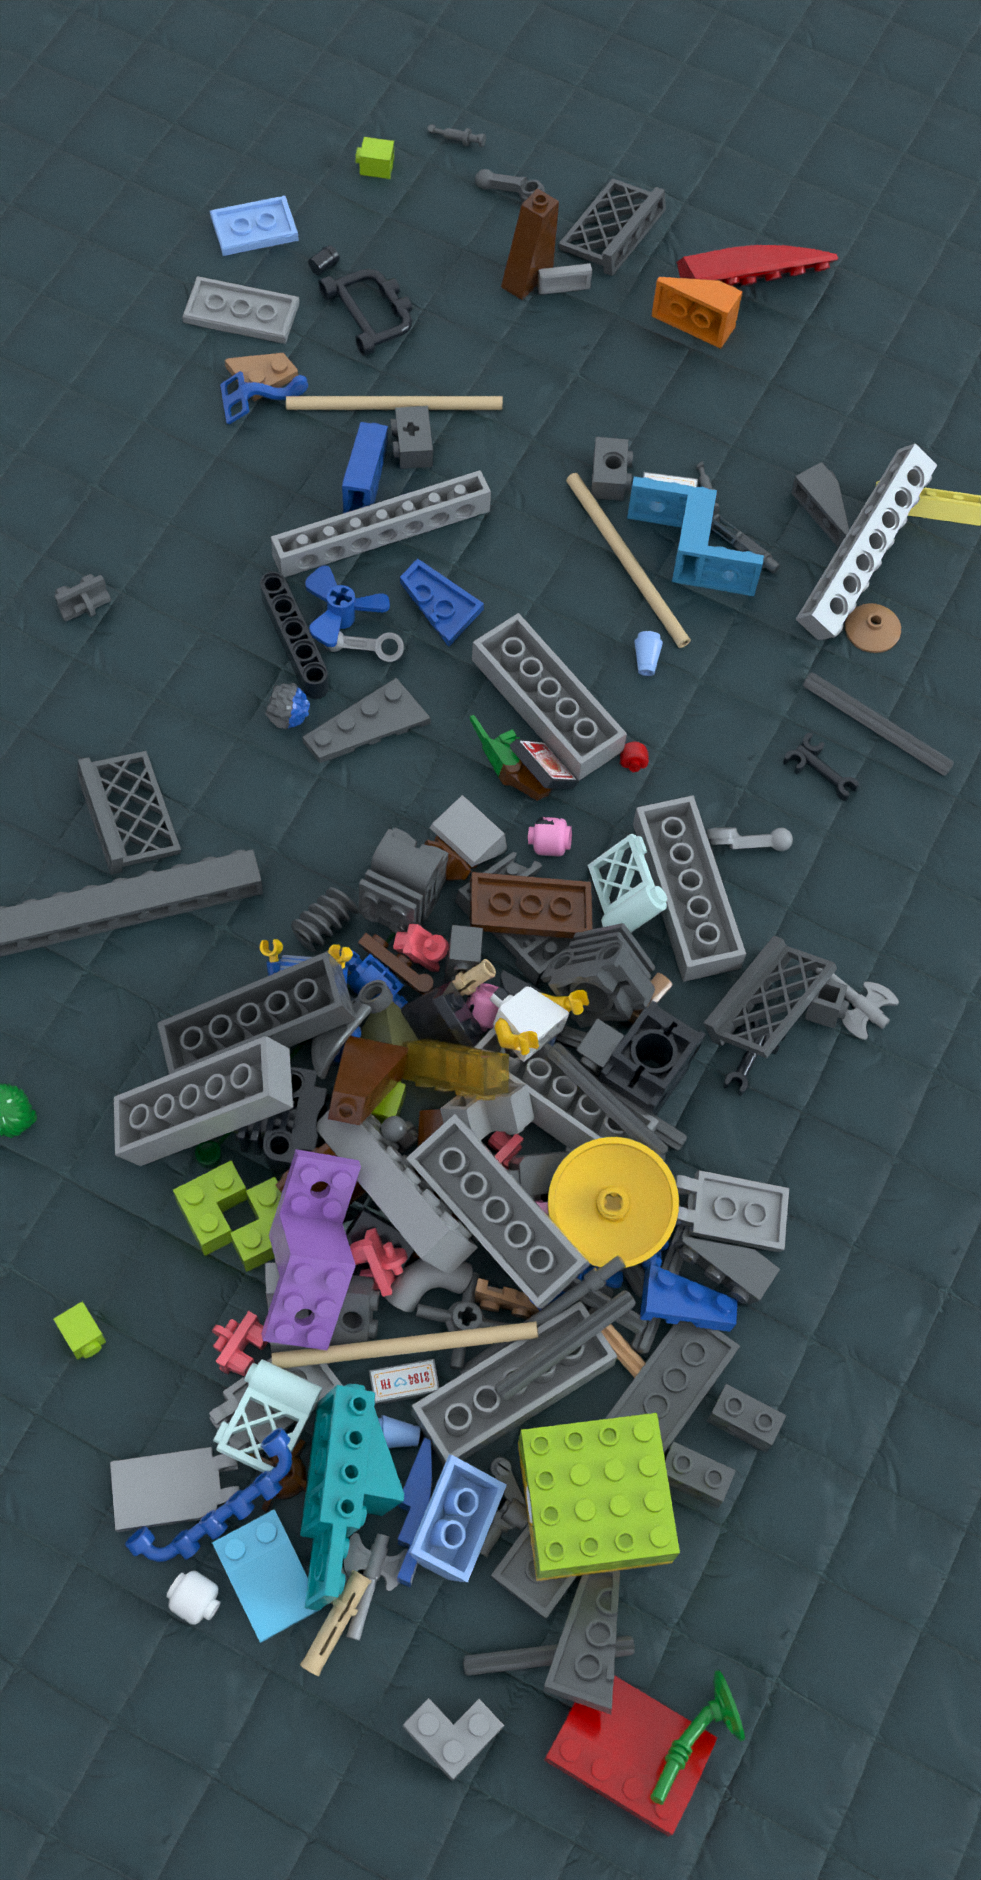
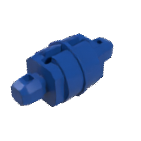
M352 950V958L350 961L345 962V966L351 972L347 977V983L350 985V988L359 995L360 990L367 983L374 980H383L393 994V1002L402 1009L404 1004L408 1002L402 995L400 997L397 994L404 986L399 981V978L378 958L375 959L369 954L362 961L359 958L360 956ZM381 993L375 995V996H374L373 998H371L370 1000H372V999L378 997Z

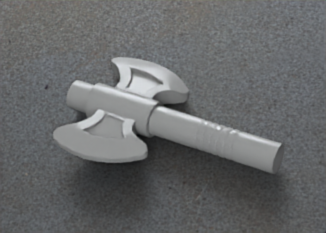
M821 968L812 969L817 975L823 970ZM834 973L829 978L830 980L848 985ZM864 982L863 984L867 992L866 997L858 994L849 985L845 995V999L855 1009H847L842 1022L853 1035L863 1040H866L868 1037L866 1031V1023L868 1021L877 1024L881 1029L889 1023L890 1019L883 1014L884 1012L880 1008L888 1005L897 1006L899 1004L897 997L888 988L873 982Z
M353 1533L349 1539V1551L346 1559H344L346 1575L349 1578L352 1570H364L363 1575L369 1578L371 1583L356 1607L358 1612L351 1619L346 1636L348 1638L360 1640L374 1589L380 1576L385 1580V1589L387 1591H391L399 1584L397 1576L408 1549L402 1550L396 1556H386L390 1538L388 1536L376 1534L374 1544L371 1545L370 1550L364 1547L358 1533Z

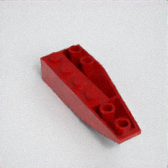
M752 245L686 256L677 261L680 278L716 280L730 286L741 282V286H748L757 283L756 279L765 277L766 281L780 279L781 274L790 272V276H797L806 273L805 269L814 268L815 272L830 268L831 263L838 260L837 254L811 248L786 245Z

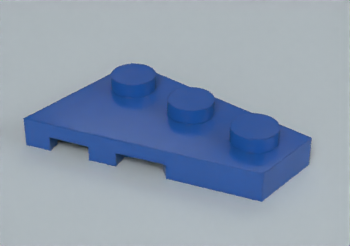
M419 559L400 576V584L448 647L484 610V603Z
M650 1264L644 1274L640 1320L651 1321L653 1317L665 1318L666 1323L669 1324L687 1321L692 1322L699 1328L730 1332L736 1325L738 1300Z

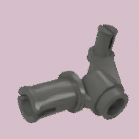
M503 1457L495 1458L490 1464V1471L495 1479L505 1483L507 1486L503 1493L505 1500L495 1513L480 1554L488 1558L489 1553L503 1532L507 1533L508 1530L515 1527L522 1530L528 1522L526 1502L512 1474L510 1462Z

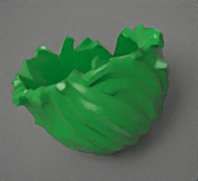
M0 1084V1137L3 1135L11 1138L19 1136L37 1120L36 1111L31 1110L32 1105L29 1103L27 1095L21 1088L18 1089L15 1085Z

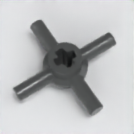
M472 1272L470 1283L463 1292L462 1301L454 1303L448 1310L418 1304L415 1317L445 1323L448 1332L510 1325V1323L484 1318L482 1310L475 1304V1290L480 1276L476 1272ZM462 1315L468 1317L467 1322H470L468 1326L461 1324L463 1319H460ZM467 1347L453 1348L450 1362L451 1369L463 1370Z

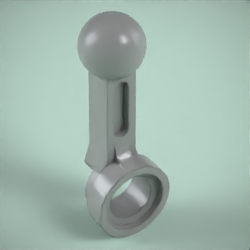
M339 631L335 647L323 645L331 652H337L342 648L375 651L380 659L387 662L397 660L404 651L403 640L399 635L392 632L384 633L379 638L373 639L344 636ZM390 638L397 642L398 650L395 654L388 655L384 653L382 643L385 639Z
M735 827L707 829V838L710 839L711 844H729V848L732 849L772 847L776 851H785L790 848L793 842L792 834L785 828H777L771 834L740 836Z

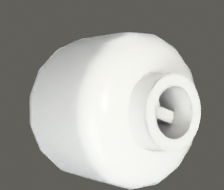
M190 1571L186 1575L180 1573L166 1595L170 1599L169 1609L192 1625L199 1623L203 1618L209 1621L220 1605V1602L216 1600L218 1586L197 1571Z

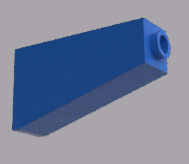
M360 423L342 484L343 514L375 504L388 445V426L378 423Z

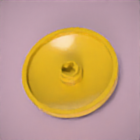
M605 1137L582 1144L564 1158L551 1180L548 1193V1211L550 1219L592 1266L601 1268L619 1255L626 1265L624 1268H628L651 1258L667 1242L676 1225L679 1211V1196L675 1179L669 1167L652 1149L631 1139Z

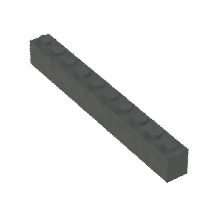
M253 849L248 851L236 850L227 856L218 858L207 857L200 862L188 865L177 864L171 867V869L159 872L147 871L138 877L129 879L118 878L111 883L100 886L88 885L79 891L70 893L59 892L41 900L29 899L20 905L11 907L0 906V957L263 894L262 881Z

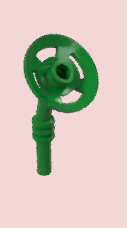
M720 1670L714 1671V1699L708 1701V1706L700 1711L679 1739L673 1740L672 1747L668 1750L669 1754L665 1756L667 1763L650 1796L651 1800L659 1805H663L679 1770L685 1768V1763L688 1762L689 1756L692 1753L691 1746L713 1719L715 1723L723 1721L728 1730L740 1742L745 1740L736 1704Z

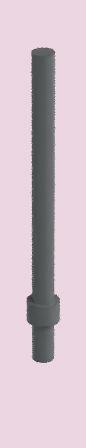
M618 1255L598 1270L593 1268L584 1275V1280L523 1323L536 1321L537 1327L551 1320L590 1291L596 1292L606 1285L608 1278L626 1266L624 1261ZM515 1341L492 1344L465 1363L463 1370H459L462 1375Z

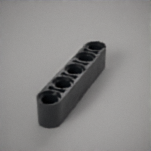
M268 572L263 575L260 581L262 602L303 692L311 699H321L328 693L329 689L327 668L285 578L278 572ZM314 679L320 680L318 682H311Z

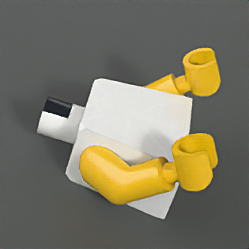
M500 987L490 998V1001L499 1008L493 1023L499 1045L502 1048L513 1050L523 1062L563 1031L571 1010L575 1015H580L584 1010L583 1005H589L588 996L584 990L573 991L569 996L555 997L537 992L531 987H525L513 996L506 989Z

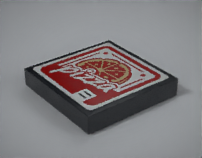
M515 739L510 745V749L544 788L574 789L579 783L544 741Z

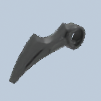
M374 980L362 987L359 995L351 1000L356 1020L313 1037L311 1049L312 1062L320 1079L326 1078L337 1053L369 1013L381 1012L393 1001V994L383 980ZM381 993L378 997H376V998L370 1000V999L373 998L375 995Z

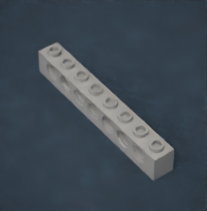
M916 443L897 450L796 618L818 641L834 638L842 631L843 622L855 609V602L860 594L869 586L870 577L882 564L881 559L885 552L894 544L895 535L907 522V515L911 508L919 502V495L923 488L932 480L931 475L937 464Z
M481 470L271 536L272 555L283 577L294 575L490 512L491 491Z

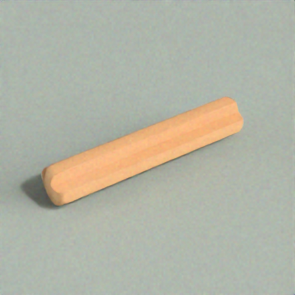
M610 1324L601 1332L616 1353L617 1359L635 1378L646 1362Z

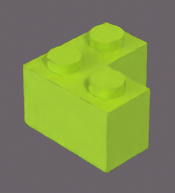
M229 1161L173 1189L176 1202L204 1256L232 1242L231 1229L222 1212L248 1200L246 1187L232 1161Z
M276 1177L246 1190L248 1203L257 1220L230 1233L233 1246L246 1272L275 1258L269 1232L282 1195L275 1185L278 1182Z

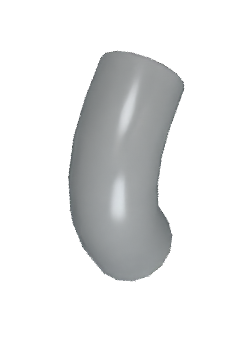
M419 1258L404 1267L403 1272L391 1284L392 1295L385 1296V1298L395 1307L406 1312H413L421 1297L430 1289L439 1287L461 1294L470 1283L473 1271L472 1265L464 1261L449 1275Z

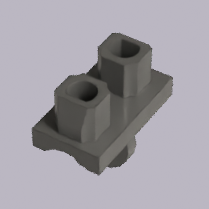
M92 574L82 577L80 584L72 588L62 586L56 589V595H54L65 622L86 612L89 617H93L96 615L95 608L111 601L104 578L101 575L94 577Z

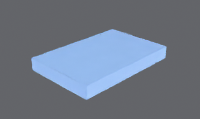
M286 196L210 211V217L223 256L299 241L298 232Z

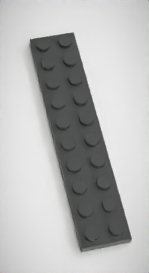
M679 1321L678 1324L672 1326L605 1419L657 1413L663 1452L665 1453L736 1354L740 1345L719 1330L699 1328L692 1322ZM529 1524L491 1575L493 1580L545 1620L577 1577L536 1581Z

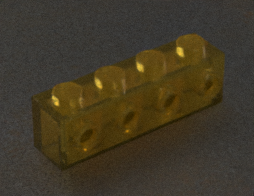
M430 1039L403 1042V1047H408L409 1050L402 1079L415 1081V1086L417 1087L435 1086L436 1091L455 1090V1095L472 1096L475 1094L477 1100H495V1095L509 1093V1054Z

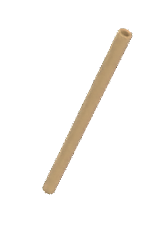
M286 396V410H395L397 407L428 406V410H502L503 405L502 396Z
M578 473L568 476L566 482L679 648L688 645L690 638Z
M537 1322L329 1346L328 1350L308 1348L272 1353V1364L283 1369L538 1338Z

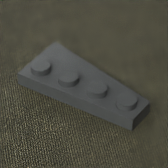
M395 678L303 736V744L318 762L322 763L353 752L356 747L369 743V745L381 742V738L392 734L398 736L408 732L409 728L418 725L423 727L431 724V718L400 681Z
M620 1570L581 1576L544 1684V1692L608 1714L612 1713Z

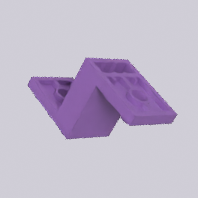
M295 1150L269 1232L280 1277L261 1333L263 1341L328 1350L356 1266L342 1223L361 1169L359 1160ZM324 1181L328 1183L326 1189L321 1192L311 1190L312 1185L316 1182ZM301 1309L312 1310L311 1315L307 1318L300 1319L295 1317L296 1313Z

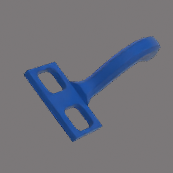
M243 372L236 373L220 384L226 423L230 425L250 412L248 399L253 395H260L272 400H286V396L302 395L308 388L306 377L298 375L286 387L277 388L257 382H244ZM238 379L239 388L228 395L227 386ZM242 400V411L232 417L231 407Z

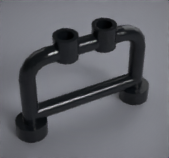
M363 269L335 280L328 276L318 281L323 298L329 300L338 295L363 332L355 337L357 348L362 356L374 353V346L400 337L410 330L412 318L409 312L412 311V304L407 296L398 297L397 294L400 292V288L395 278L387 280L377 270ZM364 280L375 281L381 296L384 299L387 298L394 315L400 317L402 323L376 334L345 287Z

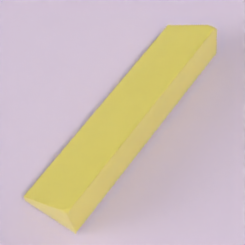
M924 487L919 495V502L908 513V516L980 526L981 495Z

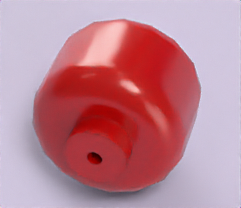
M640 742L625 744L624 750L620 753L621 766L629 768L632 772H638L641 768H646L649 763L647 747Z

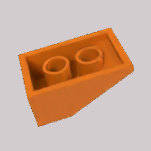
M659 277L656 282L651 316L721 349L736 326L742 291L716 280Z

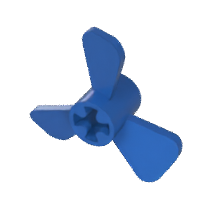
M329 566L319 567L306 579V590L327 602V611L310 624L311 636L327 647H335L337 645L340 629L353 625L355 622V610L382 613L390 609L389 597L386 594H374L355 599V593L350 587L337 585Z

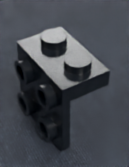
M452 981L404 1004L401 1009L406 1021L431 1058H436L461 1046L464 1052L469 1051L477 1045L484 1033Z

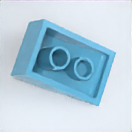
M275 1509L212 1542L260 1643L318 1612L317 1610L304 1608L308 1577Z

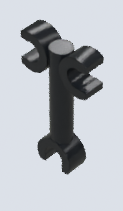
M811 732L807 733L803 738L802 744L796 750L786 753L783 764L786 765L789 761L796 760L799 764L796 766L794 773L799 774L803 771L805 763H807L837 787L836 794L838 798L846 801L850 793L844 787H849L855 792L859 786L858 781L852 777L843 778L817 756L822 752L825 743L821 742L817 746H811L809 742L813 734Z
M759 1020L750 1022L753 1029L765 1026L760 1024ZM741 1027L739 1033L746 1032L747 1030ZM770 1033L753 1038L754 1043L763 1046L770 1038ZM777 1045L772 1054H777L780 1046ZM746 1051L736 1072H731L726 1076L723 1087L727 1089L730 1082L737 1081L741 1085L738 1095L742 1096L748 1087L747 1076L758 1055Z

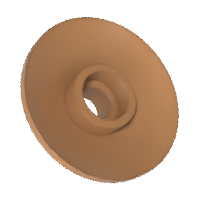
M863 604L856 607L847 616L845 632L849 641L860 650L869 653H881L888 651L896 645L901 635V624L897 616L890 609L879 604Z

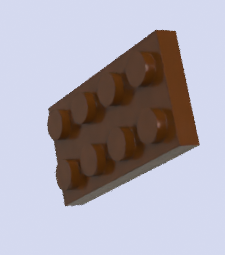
M472 872L470 877V927L483 928L485 932L574 939L575 933L592 930L591 882Z

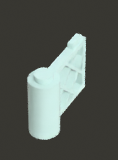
M628 835L587 865L604 912V916L601 919L603 927L624 923L632 933L666 909L667 896L662 888L654 885L644 857L647 850L640 836ZM631 847L632 854L629 863H622L624 851ZM608 862L612 863L607 879H602L599 869ZM619 866L627 868L622 885L614 883ZM635 870L639 871L643 882L631 888L630 884ZM612 887H619L620 891L617 900L611 903L609 897Z
M262 1359L258 1365L252 1363L244 1380L249 1383L248 1388L230 1423L222 1422L214 1437V1442L218 1443L216 1451L260 1472L272 1470L274 1467L262 1462L259 1450H262L261 1443L256 1445L251 1428L269 1422L273 1432L276 1430L274 1420L288 1417L298 1422L294 1431L287 1434L291 1438L287 1446L290 1452H292L318 1402L323 1388ZM252 1400L263 1405L266 1417L248 1422L245 1409L249 1401ZM270 1409L277 1413L271 1415ZM242 1417L244 1424L237 1426L239 1420ZM246 1430L251 1447L237 1450L227 1445L233 1434ZM253 1452H254L255 1458H253V1457H251V1456H249V1455H247V1454H250V1453H253Z

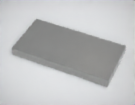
M197 276L182 316L183 323L286 344L299 306V297Z

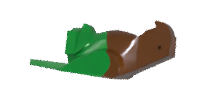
M474 715L470 716L469 720L483 745L482 749L501 783L517 788L536 801L548 796L552 788H544L510 749L513 741L520 739V737H516L514 730L507 731L493 740L489 738Z

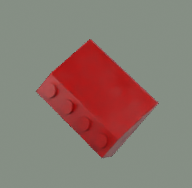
M614 1675L612 1713L608 1714L574 1702L544 1761L666 1836H671L692 1797L718 1737L704 1730L691 1746L692 1753L689 1756L688 1762L685 1763L686 1765L683 1770H679L663 1805L653 1802L650 1796L667 1763L665 1756L669 1754L668 1750L672 1747L673 1740H678L692 1722Z

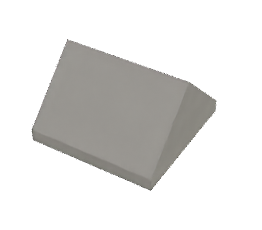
M463 795L430 826V829L471 867L501 855L507 850L505 833Z

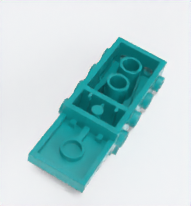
M359 1384L336 1385L317 1402L300 1532L302 1537L313 1538L305 1609L318 1611L342 1594L345 1586V1574L341 1573L343 1559H346L349 1551V1538L347 1537L364 1525L366 1515L383 1516L404 1501V1492L374 1408L376 1392L366 1391L365 1387Z

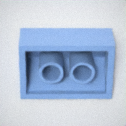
M449 1455L408 1553L421 1566L448 1580L468 1582L507 1485L459 1458Z

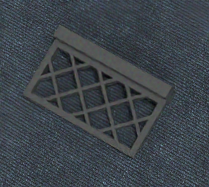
M612 178L559 242V250L602 265L604 273L613 276L666 211L665 190L655 187L650 192ZM614 189L624 192V194L614 197L610 195ZM639 198L645 200L643 203L635 205L631 201ZM628 202L629 206L618 209L614 207V204ZM610 206L611 208L610 211L597 213V210L601 207ZM632 214L630 219L619 221V216ZM610 218L615 219V223L606 225L601 224L602 220ZM596 222L598 227L584 230L583 228L586 224ZM619 231L616 236L608 238L605 236L607 232ZM601 234L602 239L588 242L587 237ZM582 238L584 240L582 244H570L573 240ZM605 246V250L601 255L591 251V249Z
M146 751L91 762L89 757L78 760L77 777L110 875L122 872V868L125 866L181 853L178 839ZM142 762L144 771L138 776L126 770L129 764ZM110 769L117 774L112 782L101 778L98 771ZM121 776L136 782L131 791L116 785ZM140 785L152 790L153 795L149 801L135 794ZM112 791L126 797L120 807L108 802L107 798ZM130 800L144 806L139 816L125 810ZM149 809L161 815L162 819L158 825L143 819ZM120 816L135 822L129 832L117 827L116 822ZM139 825L153 831L148 841L133 835ZM159 834L169 839L171 846L159 848L152 843ZM128 841H131L143 847L139 854L127 856L125 846Z
M773 936L703 1023L712 1042L721 1046L727 1042L768 1058L837 970L834 962L786 946L783 938ZM792 958L799 960V965L784 969ZM816 968L823 969L819 975L807 978L806 971ZM802 973L803 980L787 985L785 978ZM781 980L782 987L766 991L773 982ZM802 989L806 990L802 997L790 1000L789 993ZM784 995L786 1002L769 1007L768 1000ZM764 1003L765 1009L749 1013L755 1004ZM788 1011V1015L784 1020L772 1023V1015ZM767 1018L768 1025L751 1029L750 1022ZM746 1024V1032L736 1035L732 1034L738 1026ZM770 1033V1038L763 1046L754 1043L753 1038Z

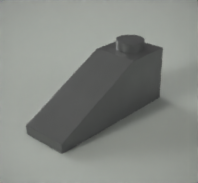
M820 462L795 476L791 493L839 548L849 532V526L838 480L835 474Z

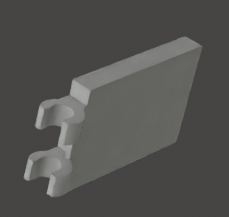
M700 1170L695 1173L694 1179L682 1175L676 1176L675 1182L678 1195L688 1194L687 1208L679 1206L676 1225H689V1235L774 1252H782L785 1249L789 1188Z
M272 1357L267 1362L272 1364ZM326 1363L283 1368L322 1387L323 1389L318 1401L336 1385L343 1386ZM246 1376L224 1390L223 1396L227 1401L209 1413L211 1416L209 1419L216 1429L220 1428L223 1421L227 1423L233 1417L249 1383L244 1381ZM250 1400L245 1409L248 1422L266 1417L263 1405ZM270 1409L271 1415L277 1413ZM242 1417L238 1422V1426L244 1424ZM288 1417L274 1420L276 1429L281 1427L284 1431L297 1423ZM269 1422L251 1428L254 1439L258 1444L262 1443L272 1432ZM246 1430L232 1436L229 1440L230 1444H228V1446L237 1450L248 1448L251 1445Z
M212 1447L110 1462L115 1530L117 1532L137 1530L143 1526L150 1528L201 1520L205 1514L211 1510H217L235 1492L240 1490L239 1486L221 1489L219 1472L239 1470L238 1461L225 1454L213 1457Z

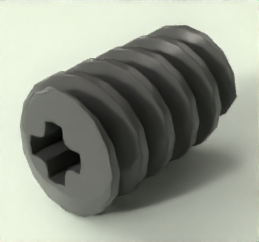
M330 887L326 890L325 895L317 898V903H312L308 907V911H303L300 914V919H295L291 922V928L296 938L305 948L311 952H316L312 943L315 942L323 946L325 943L321 935L324 934L331 938L333 933L330 927L332 926L340 930L342 926L338 919L341 918L345 922H349L350 916L347 911L349 910L357 914L359 909L344 892Z

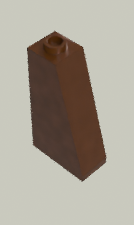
M538 188L521 204L501 288L521 300L538 285L539 269L553 268L559 201Z
M350 1036L344 1045L328 1119L360 1126L403 1078L409 1048Z

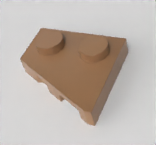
M284 353L228 358L225 360V367L232 376L240 371L243 372L244 382H257L280 388L299 375L297 368ZM253 395L250 398L253 401H256L262 398L263 396Z
M478 1278L475 1302L480 1303L481 1309L499 1312V1308L511 1310V1315L522 1319H529L531 1315L539 1312V1309L530 1301L525 1293L509 1287H503V1289L487 1286V1280Z

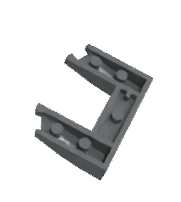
M512 852L483 873L533 877L541 870L542 865L535 860L530 868L514 863L517 853ZM470 882L458 890L455 903L469 917ZM492 932L517 958L515 965L534 985L542 981L541 977L552 958L562 951L571 949L569 947L570 942L576 941L572 938Z

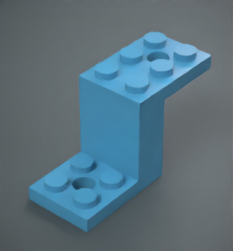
M634 476L627 518L681 528L672 582L749 596L755 595L764 555L749 551L741 552L724 547L708 546L717 490Z

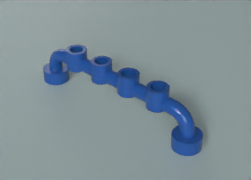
M281 1427L271 1432L262 1441L260 1446L269 1457L278 1456L279 1462L277 1466L270 1471L267 1470L260 1474L243 1491L235 1492L224 1505L217 1510L209 1511L201 1518L199 1523L189 1530L186 1529L180 1532L167 1546L162 1548L155 1547L152 1544L155 1536L146 1526L135 1531L127 1539L125 1546L133 1556L142 1554L147 1559L156 1562L168 1561L178 1554H181L184 1559L192 1557L201 1547L198 1540L207 1534L212 1540L218 1538L228 1527L224 1522L226 1519L234 1514L239 1520H242L255 1508L251 1502L255 1498L262 1495L265 1500H270L279 1493L282 1488L279 1481L287 1475L292 1465V1454L287 1446L291 1438Z

